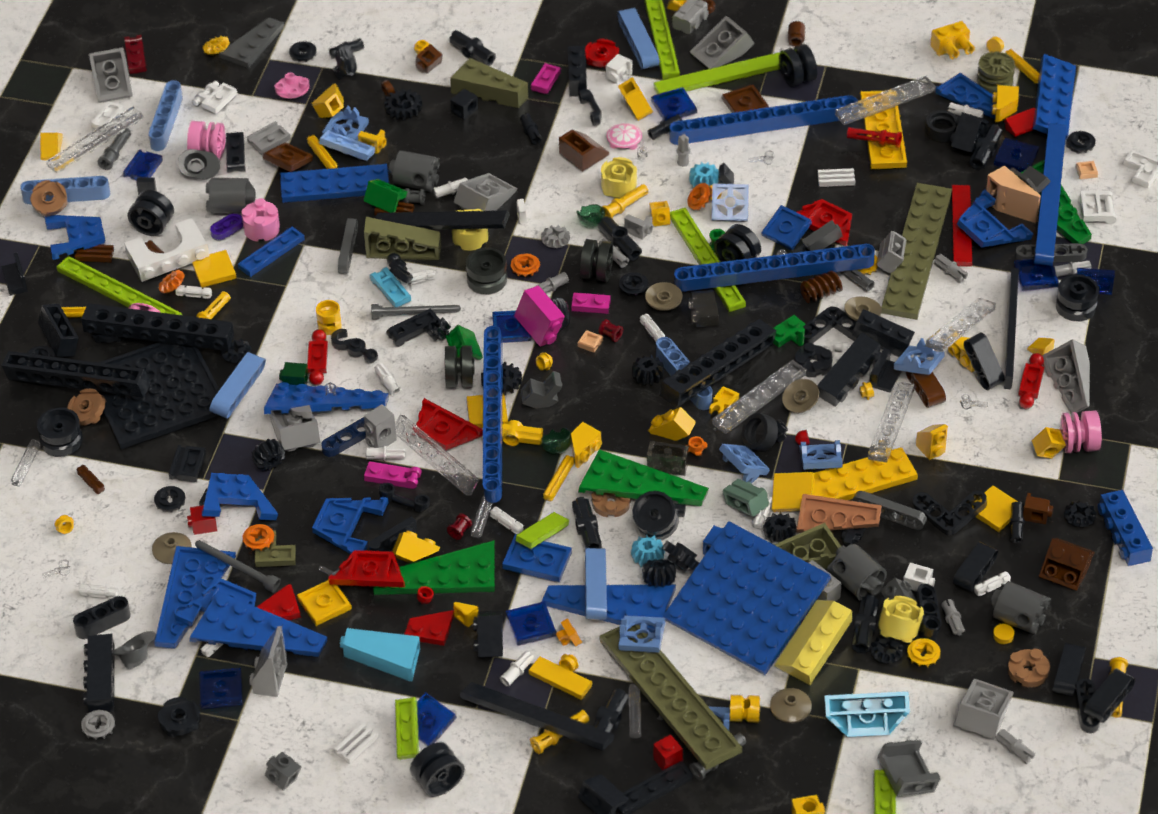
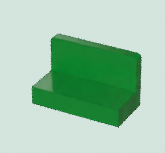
M380 179L368 181L364 202L387 212L395 213L398 200L406 198L408 191Z
M457 325L449 332L450 335H446L449 346L457 348V358H460L462 346H472L473 357L479 360L483 358L473 331Z

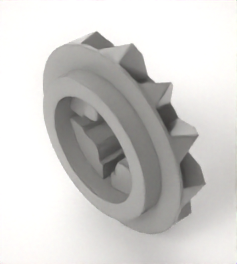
M551 225L550 228H544V232L541 233V240L548 247L560 248L570 241V232L565 227L560 228L559 225L556 227Z
M104 710L90 712L82 720V731L88 738L93 737L96 740L98 737H103L105 739V736L112 734V729L115 728L114 717ZM101 720L102 726L96 729L95 726H97L99 721Z

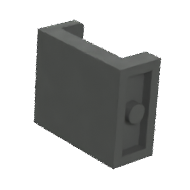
M921 740L885 743L878 755V759L897 797L935 792L941 780L938 772H929L919 752L922 745Z

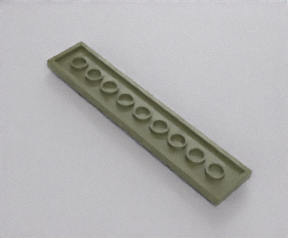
M922 183L916 184L902 236L906 238L904 259L890 275L881 307L882 314L918 320L952 196L951 188Z
M633 625L628 631L635 632L640 629V625ZM620 626L599 636L603 646L705 770L742 753V746L661 650L660 653L619 650ZM639 633L637 635L640 639L648 636L646 633ZM628 638L632 642L637 643L634 638Z

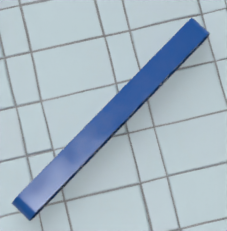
M848 95L675 121L670 124V142L678 145V137L682 136V134L689 137V143L852 119L856 116L857 99L854 96Z
M1049 123L1043 175L1051 182L1041 192L1034 260L1036 265L1053 266L1067 125Z
M860 244L686 266L675 270L674 281L681 291H691L818 275L831 270L841 272L865 269L873 266L875 249L870 244Z
M489 326L484 330L483 490L486 501L490 503L498 502L502 498L503 343L501 330L497 326Z

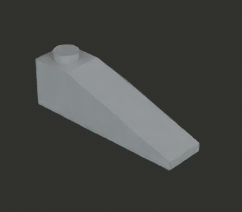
M1072 339L1042 356L1044 357L1046 373L1054 381L1056 389H1059L1071 413H1078L1089 407L1090 362L1086 346Z

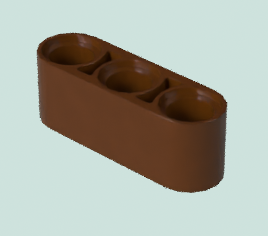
M905 372L908 380L926 407L946 402L945 391L933 372L930 375Z

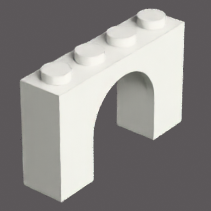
M192 218L175 224L181 244L171 252L155 253L150 251L141 236L124 242L127 257L141 282L210 256L207 243Z

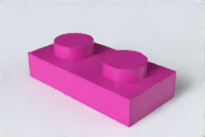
M545 63L532 82L531 90L548 94L561 73V67Z
M574 293L571 310L608 314L611 297L610 295Z

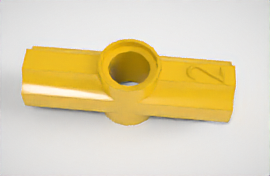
M516 420L508 421L507 424L502 423V440L505 444L516 446L521 442L541 445L543 428L523 426L521 422Z

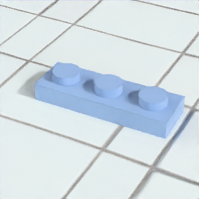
M329 130L320 137L319 144L341 151L344 154L355 156L360 160L367 161L375 153L374 146Z

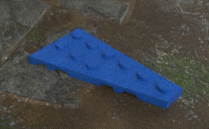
M281 382L279 384L276 383L264 406V414H271V410H281V413H289L291 408L310 405L312 412L332 411V407H342V410H349V408L359 406L361 409H373L381 404L386 407L389 393H383L380 390L372 392L364 391L363 389L348 390L343 387L327 388L322 385L316 387L306 384L289 385V383Z
M176 546L155 637V647L174 649L177 647L190 626L175 620L176 614L180 610L183 611L192 600L195 601L199 598L202 592L219 578L222 579L230 565L199 548ZM219 550L234 559L236 558V552Z
M676 584L665 585L664 587L658 586L657 588L648 585H606L607 618L601 621L620 625L621 618L624 619L625 615L663 618L676 591ZM548 585L542 599V605L586 616L585 585ZM648 625L647 630L655 633V627Z
M217 591L191 634L190 642L205 641L213 645L222 643L228 644L230 647L261 650L278 626H282L285 651H291L299 655L319 657L327 642V636Z

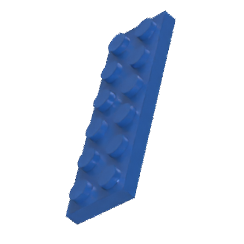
M1046 54L1042 56L1033 129L1048 134L1049 123L1067 125L1065 140L1067 139L1076 70L1075 65Z
M387 164L280 173L282 203L365 196L368 181L380 179L389 183Z

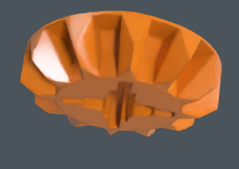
M700 183L692 189L688 196V206L691 209L699 211L701 207L705 208V204L709 202V198L712 196V189L708 184Z
M520 254L511 261L512 272L517 273L518 276L524 275L525 278L527 275L533 276L540 267L539 259L532 254Z
M176 270L163 278L159 283L158 289L160 292L169 293L178 288L183 282L184 273Z
M256 524L244 531L242 539L246 548H251L252 551L255 549L262 551L263 548H269L270 544L274 543L275 536L269 526ZM262 534V539L256 541L255 538L258 539Z

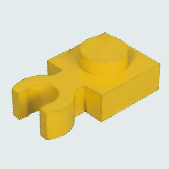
M723 386L713 398V403L709 407V413L712 414L713 411L718 410V417L721 418L724 415V409L730 411L739 400V393Z

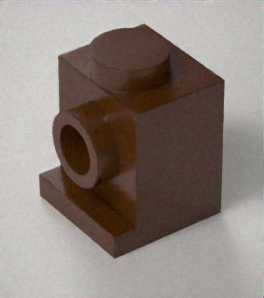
M429 44L416 56L415 63L417 69L428 74L438 64L442 63L443 54L433 45Z
M1027 493L1023 518L1025 521L1046 525L1047 518L1052 517L1054 506L1050 505V500L1031 497V493Z

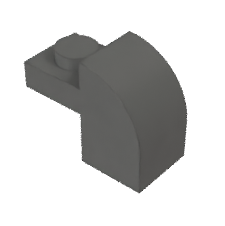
M553 371L544 382L530 378L520 390L522 404L533 408H545L558 402L557 393L562 388L560 373Z

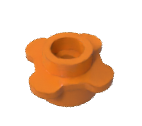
M694 436L689 439L688 445H685V451L700 456L708 444L701 437Z

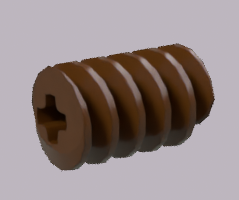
M832 270L820 276L810 278L808 281H802L800 285L801 294L808 304L810 303V298L815 302L817 297L823 299V294L828 297L830 292L836 294V289L839 292L843 290L839 276Z

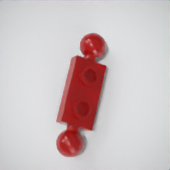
M317 329L312 333V341H309L307 364L308 373L310 374L309 381L315 386L323 383V374L327 373L328 341H325L326 333L321 329Z
M1039 353L1032 354L1029 358L1030 364H1025L1019 389V396H1021L1019 404L1024 409H1030L1034 405V398L1038 399L1045 366H1042L1044 364V357Z

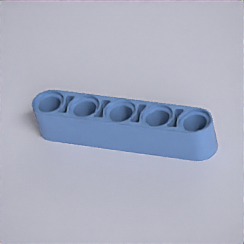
M630 8L618 11L619 24L640 68L647 69L659 66L657 51L636 9Z
M178 81L166 83L149 130L151 149L154 151H162L166 148L182 103V89Z
M105 176L29 180L23 182L20 186L23 202L32 205L30 198L33 188L45 180L62 184L67 193V202L104 200L111 194L108 178ZM46 195L45 201H51L54 196Z
M661 337L657 339L656 357H659L660 362H663V366L670 376L690 363L670 338ZM709 386L690 400L698 409L708 410L712 404L713 390Z
M247 352L213 398L209 411L228 419L262 373L266 359Z
M585 548L586 619L606 620L605 548Z

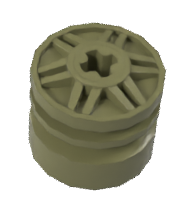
M1002 52L984 54L978 61L976 83L991 94L997 92V85L1013 86L1015 61L1011 56Z

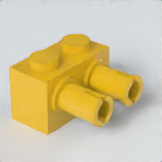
M963 21L931 31L930 46L938 56L947 53L951 59H954V57L956 59L960 55L959 49H963L967 55H969V52L972 54L975 51V46L969 41L970 30Z

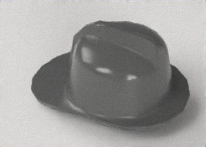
M189 149L180 155L178 167L188 177L210 179L218 173L220 161L213 153Z
M147 631L138 634L122 646L116 648L113 654L119 655L127 669L139 666L147 659V645L155 639L156 633Z

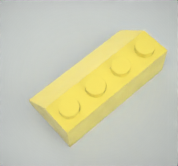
M816 600L775 663V667L811 685L852 622V610L835 601Z

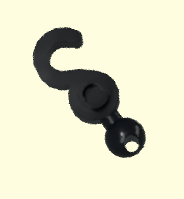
M397 253L389 254L387 263L390 267V272L399 280L409 284L413 276L407 271L406 262Z
M338 329L332 333L331 343L335 349H347L348 354L353 357L363 355L368 363H374L378 359L377 351L371 348L366 349L365 341L360 338L344 341L338 340L348 337L347 329Z

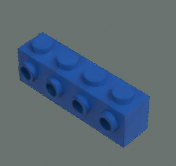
M1124 490L1101 494L1100 503L1097 505L1100 515H1103L1106 528L1110 529L1113 542L1120 549L1121 558L1125 559L1128 566L1151 561L1153 547Z

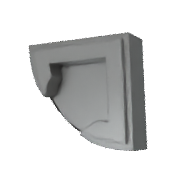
M310 405L291 408V414L295 418L297 416H303V419L313 418Z

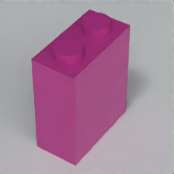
M539 285L524 290L514 315L540 347L552 344L556 340L565 317Z

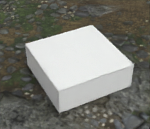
M517 199L519 224L524 225L527 224L524 200Z

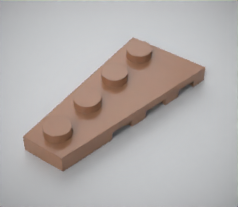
M803 494L797 533H802L823 523L830 530L879 527L882 505Z

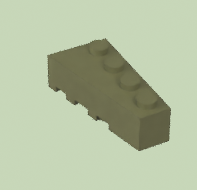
M471 58L450 77L452 94H458V92L466 89L478 97H482L484 101L496 100L498 104L519 108L528 99V82Z
M366 217L364 228L366 258L387 259L389 254L397 253L401 259L439 260L441 248L440 231Z
M825 523L774 544L807 563L813 560L824 569H827L837 556L836 551L841 547Z

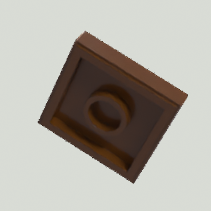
M753 84L722 94V100L732 113L769 107Z
M285 142L263 153V159L292 172L311 162L313 155Z

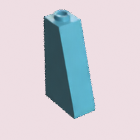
M347 628L345 636L341 637L340 648H343L344 657L407 681H413L420 652L419 636Z

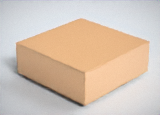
M1094 161L1076 163V170L1080 179L1098 177Z
M586 330L578 341V347L595 353L603 341V336Z

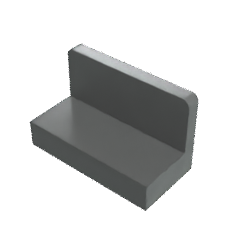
M1031 166L1023 173H1020L1013 167L1010 169V171H1013L1016 176L1025 181L1028 186L1038 193L1051 182L1045 175Z
M831 220L804 238L802 243L808 251L821 250L843 235L839 225H835Z

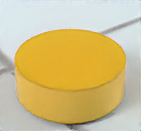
M993 36L987 41L986 46L990 52H1001L1004 49V42L1001 38Z
M1008 624L997 625L994 628V640L1000 644L1011 643L1014 639V629Z

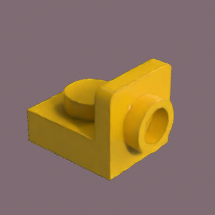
M380 130L378 135L360 131L358 134V141L374 146L376 154L386 145L387 139L385 138L384 130Z
M649 202V209L653 217L652 224L654 226L669 225L671 221L668 202Z

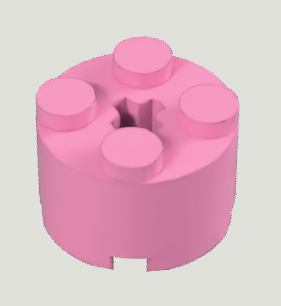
M259 198L242 209L243 228L247 238L253 241H258V239L269 241L278 235L280 228L279 214L274 204Z

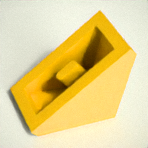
M40 133L41 160H59L63 139L62 133Z

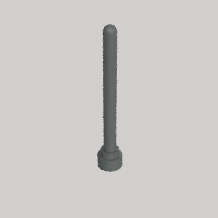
M371 304L372 319H379L383 315L419 314L430 308L434 313L459 312L461 310L459 305L379 306V304Z
M201 540L195 542L197 548L262 582L266 590L274 593L278 589L281 582L280 578L274 575L266 576Z

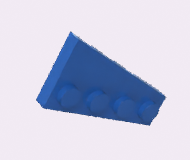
M961 72L936 88V94L961 105H969L970 108L982 110L984 115L995 119V115H992L993 104H996L993 103V94Z

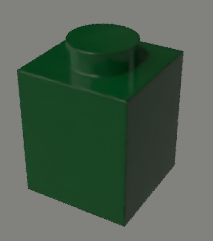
M285 362L284 368L279 373L280 381L289 383V385H307L308 364Z

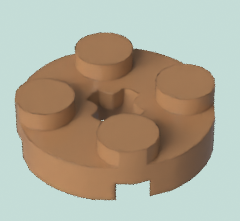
M45 180L35 185L30 198L35 211L44 217L58 214L68 203L67 193L63 185L59 182H50V180ZM46 195L54 196L51 201H45Z
M84 389L80 391V395L71 398L67 408L73 410L78 415L80 425L96 424L104 411L105 399L95 389Z
M595 491L591 495L594 511L603 517H608V515L619 517L630 508L631 498L616 497L613 493L597 495ZM609 498L615 499L614 502H613L612 500H610V501L608 502L607 500H608Z
M1026 649L1011 654L1008 663V674L1014 682L1017 680L1025 687H1037L1045 682L1050 672V664L1041 650ZM1026 666H1031V667H1032V670L1029 671L1028 668H1024V667H1026Z

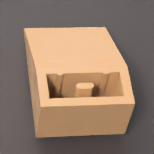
M1006 166L988 174L986 191L996 199L995 204L992 206L995 210L1030 222H1038L1041 195L1028 186L1025 181H1022Z

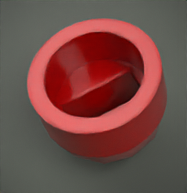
M807 430L799 431L795 436L797 444L801 445V442H806V445H810Z
M420 587L417 592V599L422 604H428L433 599L434 592L430 587Z

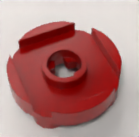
M598 39L596 43L592 44L590 42L585 47L586 63L597 67L606 68V65L619 54V48L615 46L613 41L607 39Z

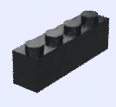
M861 333L817 385L819 397L835 407L839 402H843L847 397L848 391L856 387L859 378L862 375L865 376L870 369V365L873 362H877L881 356L880 343Z
M112 633L88 635V644H84V654L87 656V660H84V672H87V676L83 677V682L87 693H83L84 705H88L89 713L96 710L114 711L115 654H113V651L115 650Z

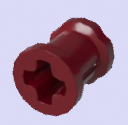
M605 319L599 326V334L606 335L614 342H617L623 334V327L620 325L616 326L610 323L608 319Z
M460 513L457 515L456 521L448 526L447 532L452 538L460 540L463 537L464 531L472 526V521L466 515Z

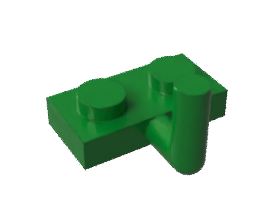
M795 315L786 319L773 328L776 330L773 344L779 348L792 340L798 346H803L805 335L803 326L806 324Z

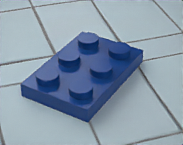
M515 534L502 567L506 570L560 582L572 554V548L543 541L530 549L516 542Z

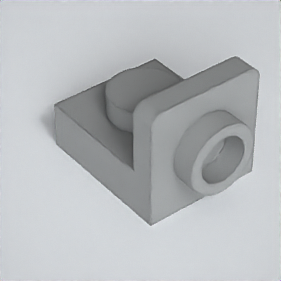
M628 214L624 218V227L628 230L629 234L643 240L653 230V217L648 216L643 221Z

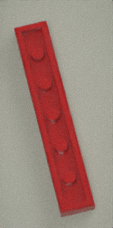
M952 185L953 261L957 263V266L972 267V238L957 225L959 218L971 207L970 185Z

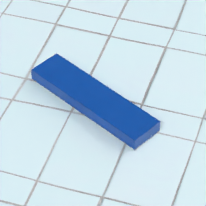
M290 227L238 263V268L249 277H252L304 241L305 237L294 227Z

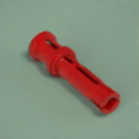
M849 127L847 138L879 142L882 146H885V144L895 145L896 148H899L902 142V132L892 133L887 132V130L878 132ZM859 134H866V135H872V136H871V137H870V136H863V135H859Z

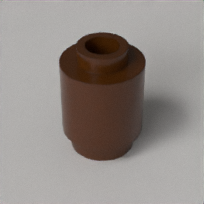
M793 21L788 26V41L790 45L795 47L803 44L805 40V25L800 21Z

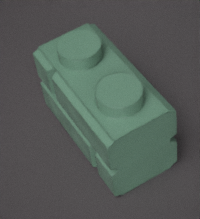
M736 479L732 482V485L729 484L723 489L727 505L753 517L760 513V510H764L769 506L766 490L762 487L754 486L749 481L745 482L741 479Z

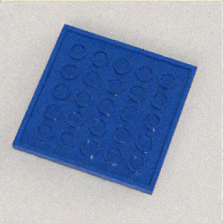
M728 521L666 610L663 618L674 626L766 675L830 581L831 575Z

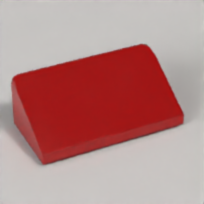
M1035 108L1006 118V130L1014 136L1034 130Z

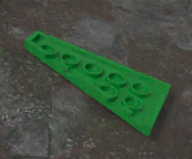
M1045 160L1032 167L1043 174ZM1061 185L1057 231L1073 244H1084L1091 240L1092 234L1085 222L1078 216L1077 209L1072 206L1071 199Z
M599 449L579 486L578 492L595 491L597 495L613 493L616 497L638 499L646 492L660 491L667 494L672 500H676L678 504L702 506L709 488Z
M495 541L401 566L399 568L404 579L405 588L374 586V595L417 594L418 589L423 586L430 587L434 593L495 592Z

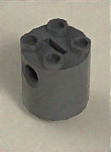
M400 150L396 160L392 159L389 165V173L393 175V184L432 192L434 185H437L439 180V174L436 173L440 166V158Z
M211 178L209 183L206 182V193H209V200L206 201V210L211 213L242 214V209L256 200L255 188L248 178Z
M858 545L841 546L836 551L837 556L828 566L827 571L838 579L858 600H861L866 595H877L883 588L887 576L886 570Z
M1008 581L1002 591L996 589L991 598L990 604L994 608L993 618L1035 635L1039 625L1042 626L1045 621L1046 615L1043 612L1044 609L1048 608L1051 598Z

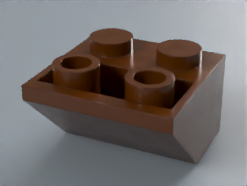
M572 129L559 137V153L582 171L609 155V151L592 138Z
M1053 538L1039 577L1078 590L1089 569L1094 551L1059 538Z

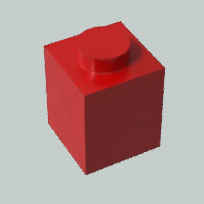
M204 505L190 507L191 515L187 516L188 526L193 527L194 535L217 532L216 517L202 516Z
M669 735L653 744V759L662 770H665L679 761L683 762V748L672 735Z

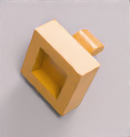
M568 618L562 621L561 624L564 629L556 633L562 645H567L570 641L575 646L581 644L582 640Z

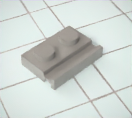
M276 121L247 136L248 143H251L262 155L291 140L290 133L281 125L279 126Z

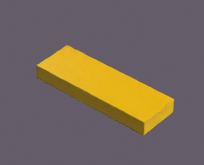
M541 656L529 669V675L580 700L583 699L592 687V681Z

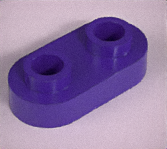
M236 213L229 214L212 224L210 227L212 238L222 240L243 227L242 216Z

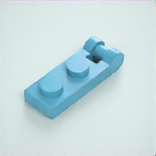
M387 267L381 269L378 273L374 272L369 275L371 282L376 284L394 307H399L411 301V295Z

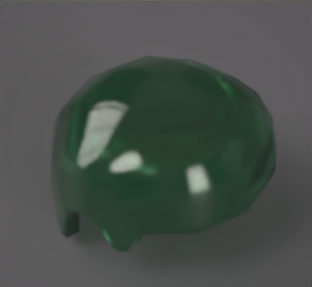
M598 204L582 206L580 212L576 211L580 223L588 228L598 226L601 219L605 217L603 207Z
M562 428L560 432H555L552 429L548 435H544L541 438L543 449L551 454L564 453L571 444L570 431Z

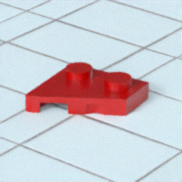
M288 584L257 606V608L288 621L301 618L291 584Z
M450 610L410 618L405 635L419 636L420 642L444 646L454 618V611Z

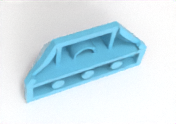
M909 691L825 695L826 717L847 737L890 735L910 713Z

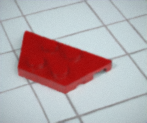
M823 199L815 201L813 204L802 206V210L797 211V213L811 219L812 224L809 226V229L813 231L818 230L832 220L835 225H839L843 235L835 242L843 246L848 245L852 213Z
M424 398L418 422L416 423L415 434L444 450H449L483 436V429Z
M354 550L349 555V558L339 566V571L334 576L330 575L328 577L329 585L405 588L404 579L394 552Z

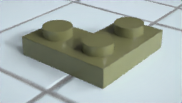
M276 530L273 531L275 536L274 543L270 544L269 548L265 547L262 551L255 549L256 567L296 565V545L276 546ZM261 534V536H259L258 539H256V541H258L259 539H262V534Z

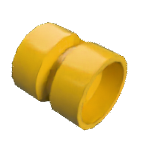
M324 300L318 303L316 306L318 329L323 330L326 335H332L334 331L342 328L340 306L333 300Z
M731 694L730 722H742L743 719H746L750 723H759L760 696L748 695L747 698H744L743 695Z

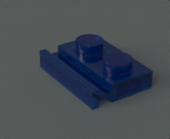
M139 149L124 169L123 176L125 178L128 176L132 180L151 178L163 161L162 155L148 151L142 152Z
M1077 268L1076 274L1091 277L1097 282L1099 294L1112 295L1115 277L1114 270Z

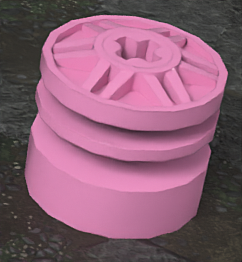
M191 121L187 137V150L195 149L210 152L221 160L226 143L224 124L217 123L215 125L214 122H210L207 128L204 121Z
M1096 410L1082 411L1080 420L1077 412H1072L1071 416L1067 412L1061 414L1059 430L1066 444L1063 448L1065 453H1071L1072 450L1079 452L1081 443L1086 452L1100 450L1102 433L1099 414Z

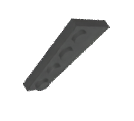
M269 17L229 45L224 51L220 52L219 58L249 68L283 30L284 22Z

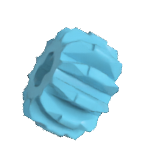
M701 162L700 165L694 164V167L689 172L690 184L693 185V188L700 183H706L709 186L718 184V169H716L715 165H710L709 162L706 164Z
M646 534L645 538L639 536L637 541H633L631 556L634 563H639L640 567H643V564L647 563L648 560L664 559L665 550L662 549L661 539L656 540L655 535L649 538Z

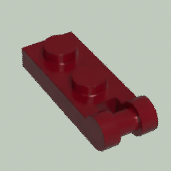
M136 35L134 38L124 37L129 74L147 72L142 36Z

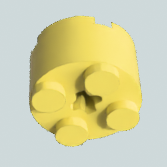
M616 157L613 158V161L603 163L601 166V188L605 196L621 198L637 188V167L632 164L631 160Z
M469 209V210H463V211H482V210H481V209H474V210ZM452 229V241L455 245L461 246L463 250H476L481 248L483 243H487L488 229Z
M894 596V599L891 600L887 598L884 601L878 626L881 629L880 634L884 637H892L906 643L912 642V639L918 635L924 609L922 606L919 608L916 605L917 602L908 597Z

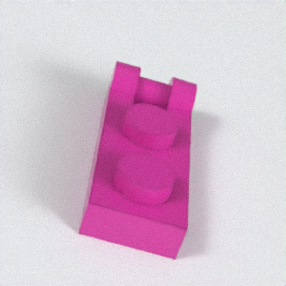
M369 461L364 474V481L381 484L391 483L394 486L414 489L417 487V479L420 478L422 470L419 467L406 468Z

